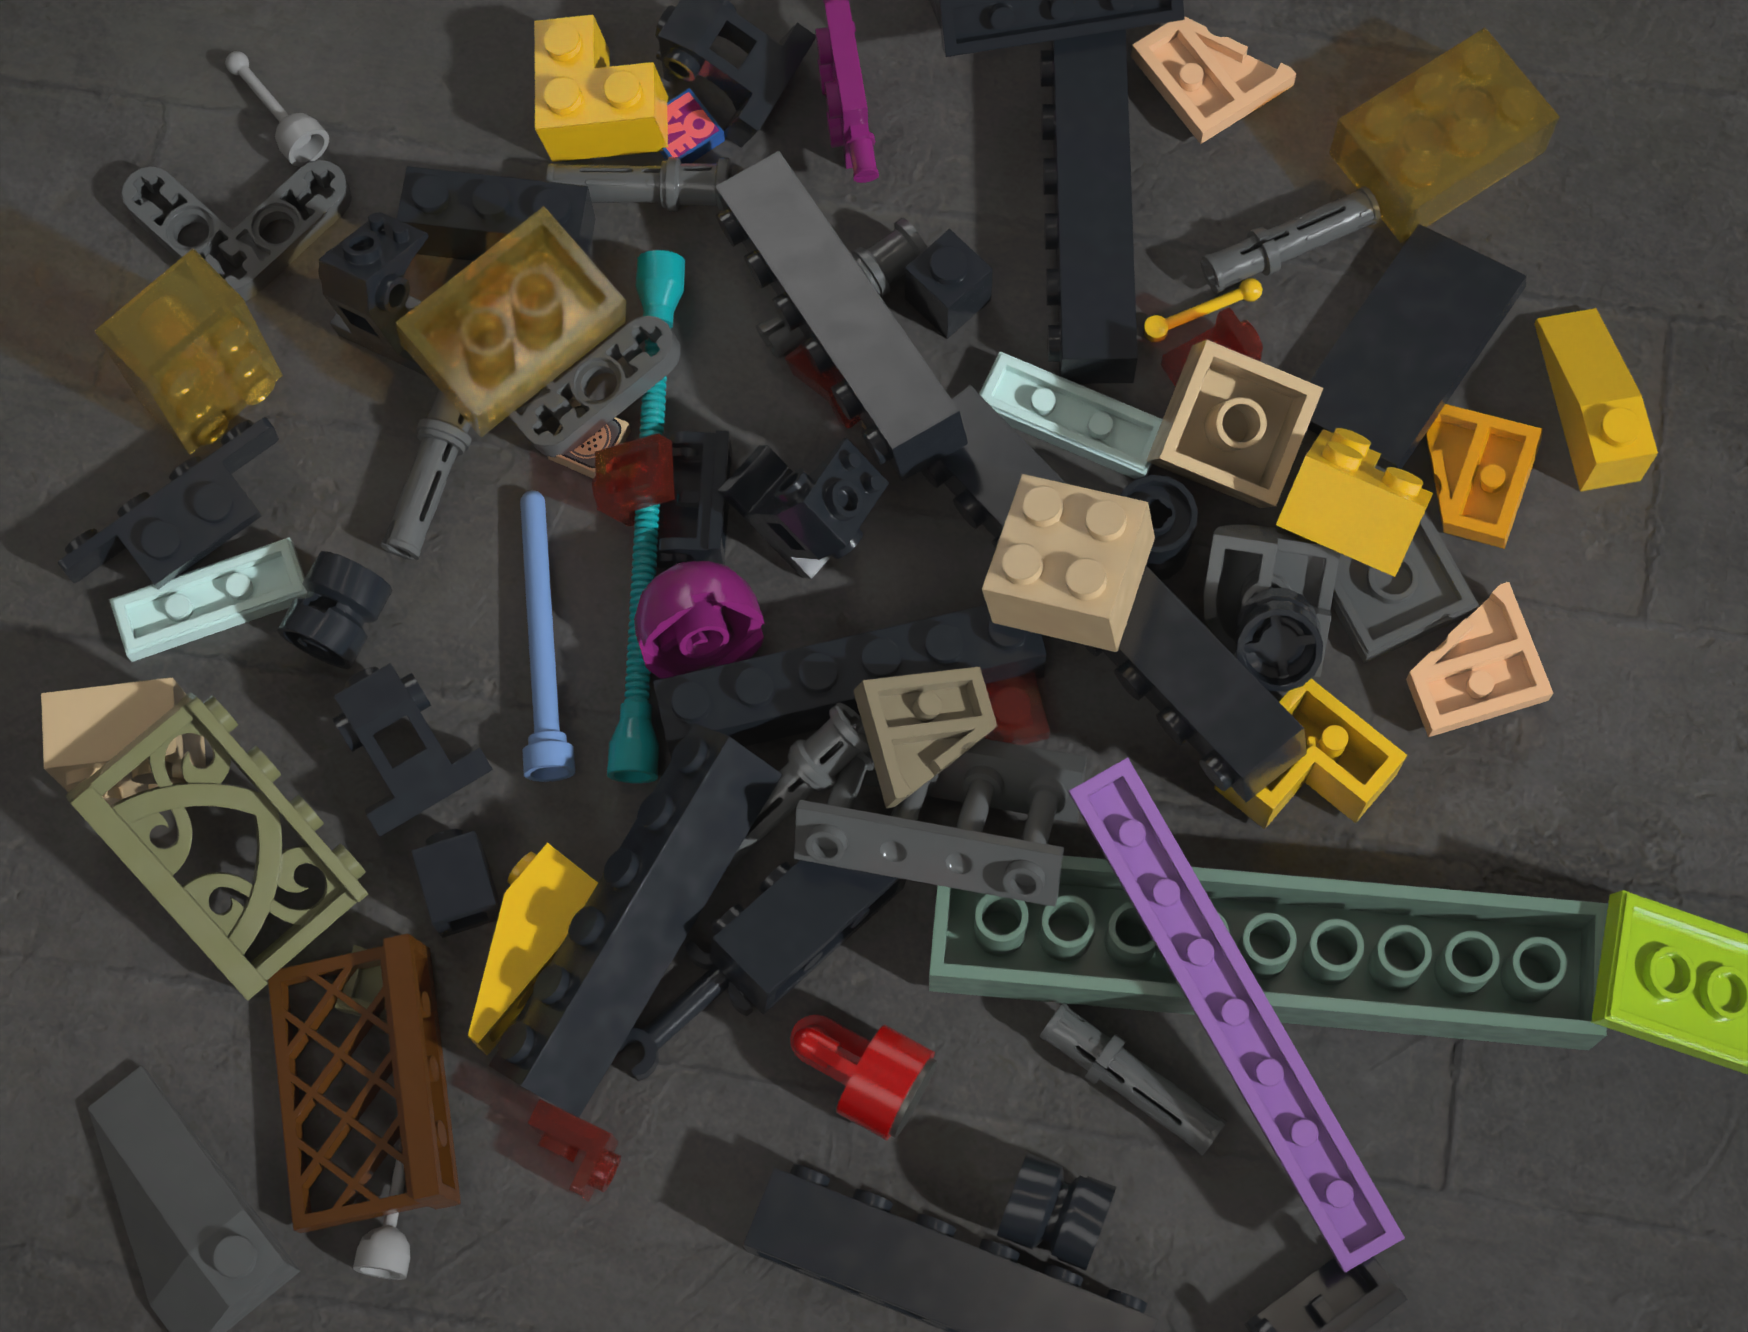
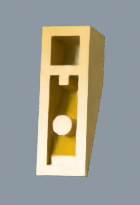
M1597 308L1537 318L1534 324L1580 492L1641 481L1658 454L1642 395Z
M548 842L537 855L533 852L526 854L513 868L507 880L511 886L504 893L468 1033L469 1038L476 1047L486 1055L498 1044L504 1032L515 1023L533 993L538 975L551 963L568 934L569 925L573 917L585 906L598 884L597 881Z

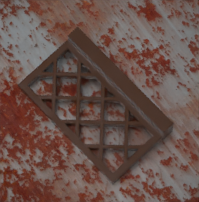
M408 933L383 939L384 946L282 968L268 979L293 1231L304 1233L427 1206L437 1210L461 1205L431 951L428 946ZM381 965L383 987L367 1009L342 992L345 984L358 968L362 970ZM338 975L333 984L324 979L326 977ZM314 980L328 991L308 1019L303 1022L291 1013L288 986ZM338 998L362 1015L340 1047L317 1032L336 1005ZM385 1007L387 1023L379 1018ZM292 1024L300 1029L295 1037H293ZM374 1024L389 1034L390 1052L375 1073L352 1057V1054ZM311 1038L334 1054L312 1086L297 1076L296 1059ZM346 1063L369 1079L347 1112L324 1096V1093ZM392 1072L395 1087L386 1082ZM299 1088L307 1093L301 1102ZM381 1088L396 1099L398 1116L383 1137H380L358 1121ZM318 1102L341 1118L319 1151L304 1141L303 1123ZM352 1128L376 1144V1147L355 1177L330 1160ZM400 1137L402 1152L394 1147ZM306 1153L313 1158L308 1167L306 1163ZM389 1153L404 1165L407 1193L381 1198L366 1187V1184ZM326 1167L346 1182L348 1186L332 1209L312 1213L309 1189ZM359 1194L370 1200L353 1204Z

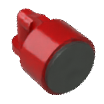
M815 1014L799 1020L793 1027L790 1036L791 1048L797 1058L846 1086L837 1105L836 1113L886 1141L891 1136L896 1138L908 1122L926 1090L938 1062L933 1059L934 1051L886 1024L878 1030L870 1041L827 1016Z

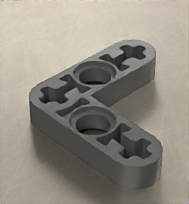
M323 160L309 162L297 170L232 230L173 176L161 168L145 167L136 170L129 175L122 188L123 202L136 223L213 293L226 302L232 303L248 301L262 291L344 215L350 206L352 198L346 177L339 166L330 161ZM317 184L322 188L331 186L333 194L327 199L320 194L313 197L311 188ZM147 191L155 195L161 193L168 208L171 210L170 214L165 218L163 212L153 202H144L142 199L144 193ZM296 202L301 211L306 208L309 215L307 220H303L299 211L292 205ZM284 219L294 224L293 234L283 243L273 244L263 240V231L272 221ZM197 222L209 227L208 237L198 246L186 247L178 243L179 232L186 225ZM220 251L233 267L238 269L244 268L246 272L244 277L238 280L232 275L225 276L219 262L215 259Z
M481 310L465 316L460 321L465 331L455 344V348L461 358L534 447L543 455L554 458L556 455H564L575 450L668 375L677 365L681 355L680 344L669 325L662 319L654 316L639 317L628 323L556 383L553 382L504 321L493 312ZM484 332L503 354L495 363L475 341ZM648 338L652 342L657 343L660 349L652 357L648 353L643 352L640 344ZM624 357L629 366L636 372L631 377H628L622 366L617 362L620 358ZM521 370L533 373L532 386L525 394L518 397L505 395L504 385L511 374ZM604 373L613 374L617 377L616 388L609 397L603 400H592L587 397V387L594 377ZM574 396L586 411L581 417L568 402ZM552 416L560 421L563 430L555 436L544 425L545 421Z

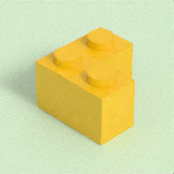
M594 15L534 21L535 130L552 162L663 151L662 148L668 147V95L654 62L610 67V51Z
M1336 428L1334 433L1323 429L1303 460L1276 525L1396 577L1433 493L1421 488L1423 481L1405 470L1388 467L1383 472L1376 469L1375 467L1381 453L1369 449L1371 442L1364 436L1343 428Z
M1311 678L1303 686L1288 691L1279 701L1304 727L1307 754L1247 803L1232 787L1226 791L1220 790L1216 785L1214 788L1263 829L1271 823L1304 783L1356 823L1396 777L1407 757V754Z

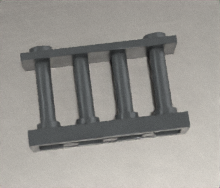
M983 739L894 807L891 816L853 809L861 784L880 788L871 752H861L837 774L836 783L831 790L827 804L799 800L796 808L794 859L1056 907L1064 847L1048 845L1054 819L1074 823L1078 821L1080 812L1068 792L1084 782L1087 757ZM925 796L963 803L956 828L917 821ZM989 808L1028 814L1022 839L982 833Z

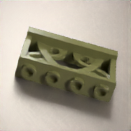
M189 692L178 704L92 776L80 782L65 797L248 1001L268 984L267 980L354 904L359 903L368 895V892L357 881L366 871L341 843L332 851L315 832L324 824L323 821L300 795H297L289 802L276 788L273 782L281 776V773L256 745L246 753L229 734L239 725L220 702L212 695L203 703L196 695ZM186 733H194L206 738L213 751L211 763L204 768L195 767L192 765L189 751H187L181 762V772L186 782L172 784L165 768V755L170 742L177 736ZM149 757L151 772L158 787L141 791L109 805L102 796ZM231 760L258 791L242 786L221 783L229 772ZM185 807H225L254 815L257 834V856L252 884L238 875L225 872L205 873L192 878L182 886L173 877L184 864L192 843V826ZM171 810L177 826V839L168 847H157L150 841V831L158 825L168 827L166 820L159 812ZM280 816L306 846H292L282 851ZM309 863L318 867L325 878V890L322 898L315 905L308 908L295 909L282 905L274 899L277 885L291 893H299L309 889L307 886L297 884L294 880V871L299 865ZM218 887H228L246 895L247 899L244 906H242L237 900L230 897L231 905L229 909L224 913H216L209 907V896ZM269 912L286 922L294 924L254 960L249 962L244 954L262 928Z

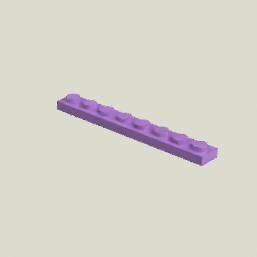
M1129 758L1122 760L1069 790L1070 797L1341 1270L1347 1272L1405 1239Z

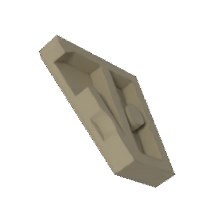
M980 667L862 680L854 689L855 699L886 808L896 807L981 742L997 727Z

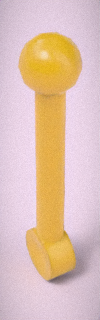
M1247 278L1241 282L1238 289L1170 317L1150 316L1144 324V336L1151 342H1161L1166 338L1170 329L1241 300L1248 302L1256 301L1262 295V285L1257 279Z

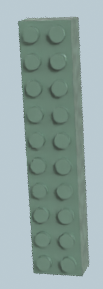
M1063 856L1056 907L937 885L929 991L1195 1015L1107 859ZM1192 867L1281 1023L1590 1050L1607 1036V1028L1591 1023L1608 903Z

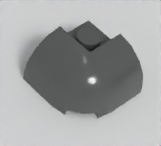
M1258 525L1220 526L1213 532L1203 592L1204 621H1206L1211 633L1237 658L1236 618L1243 604L1255 593L1269 588H1288L1303 595L1312 604L1320 623L1323 654L1322 662L1314 677H1321L1331 622L1330 609L1341 553L1301 536L1277 533L1276 527Z

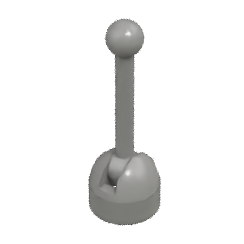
M240 51L231 52L225 60L227 70L231 74L240 75L280 122L276 127L275 139L281 153L293 166L297 167L317 160L325 152L329 144V135L316 119L305 113H291L288 115L249 69L248 57Z
M400 1137V1144H399L398 1150L402 1152L401 1137ZM397 1159L389 1196L403 1194L404 1165ZM399 1213L385 1215L383 1226L372 1229L362 1236L357 1247L353 1270L378 1278L406 1279L411 1258L410 1245L405 1234L396 1228Z

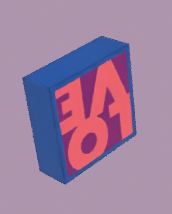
M690 88L667 102L668 147L662 148L663 151H660L666 160L669 157H679L681 163H692L725 141L724 131Z

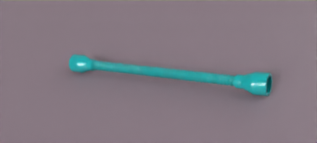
M653 250L644 252L637 257L636 291L643 308V316L658 317L666 322L670 328L673 327L674 311L684 292L685 259L681 255L665 250ZM649 338L645 340L644 351L650 357L656 355L660 351L657 343L652 342ZM667 376L651 387L641 398V433L639 434L640 448L638 449L639 470L637 471L638 485L636 486L637 500L635 502L636 515L634 529L636 530H634L635 538L633 543L635 545L633 546L634 553L632 554L634 560L632 561L633 568L631 571L633 574L631 582L633 583L631 584L632 591L630 592L631 606L629 611L631 614H629V645H627L629 652L627 653L628 660L626 661V666L628 668H626L627 676L625 677L627 682L625 689L627 691L624 693L626 699L620 707V720L609 742L607 766L608 778L625 783H649L658 779L660 748L651 722L652 705L647 700L650 697L648 691L650 690L649 683L651 679L649 675H651V671L646 668L636 637L634 618L642 591L656 575L657 538L659 535L657 530H659L658 515L660 514L659 500L661 498L659 493L661 492L660 478L662 477V441L664 440V404L666 403Z

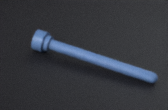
M531 490L524 493L521 497L520 509L534 734L528 737V745L523 748L522 753L524 777L532 781L549 782L573 776L575 774L574 746L567 743V735L560 732L545 499L540 492Z

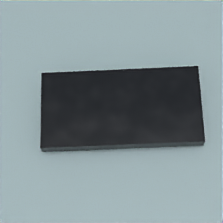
M1419 224L1310 379V383L1322 387L1323 391L1307 429L1318 435L1323 429L1334 433L1336 428L1356 432L1371 442L1369 449L1381 453L1376 464L1377 466L1385 470L1388 467L1402 469L1525 289L1527 276Z

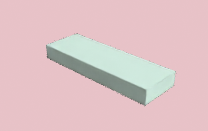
M999 352L979 394L1012 428L1133 479L1147 476L1152 464L1146 460L1163 419L1008 354Z
M289 537L178 575L160 589H157L152 584L109 600L126 656L131 662L287 609L296 597H306L308 593L302 584L305 577L295 546Z

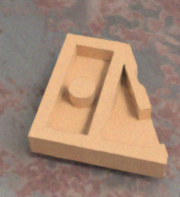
M1185 16V20L1168 22L1132 44L1131 58L1200 144L1293 87L1296 73L1291 67L1281 63L1278 69L1259 61L1247 55V46L1229 37L1215 36L1208 31L1206 26Z
M1509 582L1500 584L1491 593L1490 597L1467 619L1465 618L1448 634L1445 641L1425 656L1409 672L1406 678L1428 738L1549 701L1553 695L1552 688Z

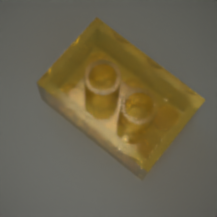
M1483 28L1339 118L1329 154L1357 189L1366 186L1371 190L1378 202L1381 219L1400 243H1402L1412 235L1419 224L1425 227L1429 226L1544 153L1560 116L1490 32Z
M543 206L396 322V327L401 345L478 435L483 437L626 322V300Z
M194 248L94 331L141 405L189 455L201 445H209L219 439L226 431L231 419L248 405H255L263 401L274 389L276 381L283 376L244 299Z

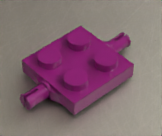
M823 0L826 27L816 28L815 35L819 56L817 65L822 95L826 96L828 109L826 118L831 148H843L846 169L853 168L854 181L859 183L871 182L879 177L873 147L876 141L874 134L869 132L868 107L855 39L856 27L852 21L849 0Z

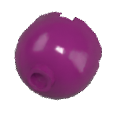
M711 561L679 563L656 576L642 591L634 618L636 637L646 668L661 679L690 673L691 671L714 664L717 667L750 659L761 647L764 639L761 629L762 623L765 624L757 598L749 583L728 566Z

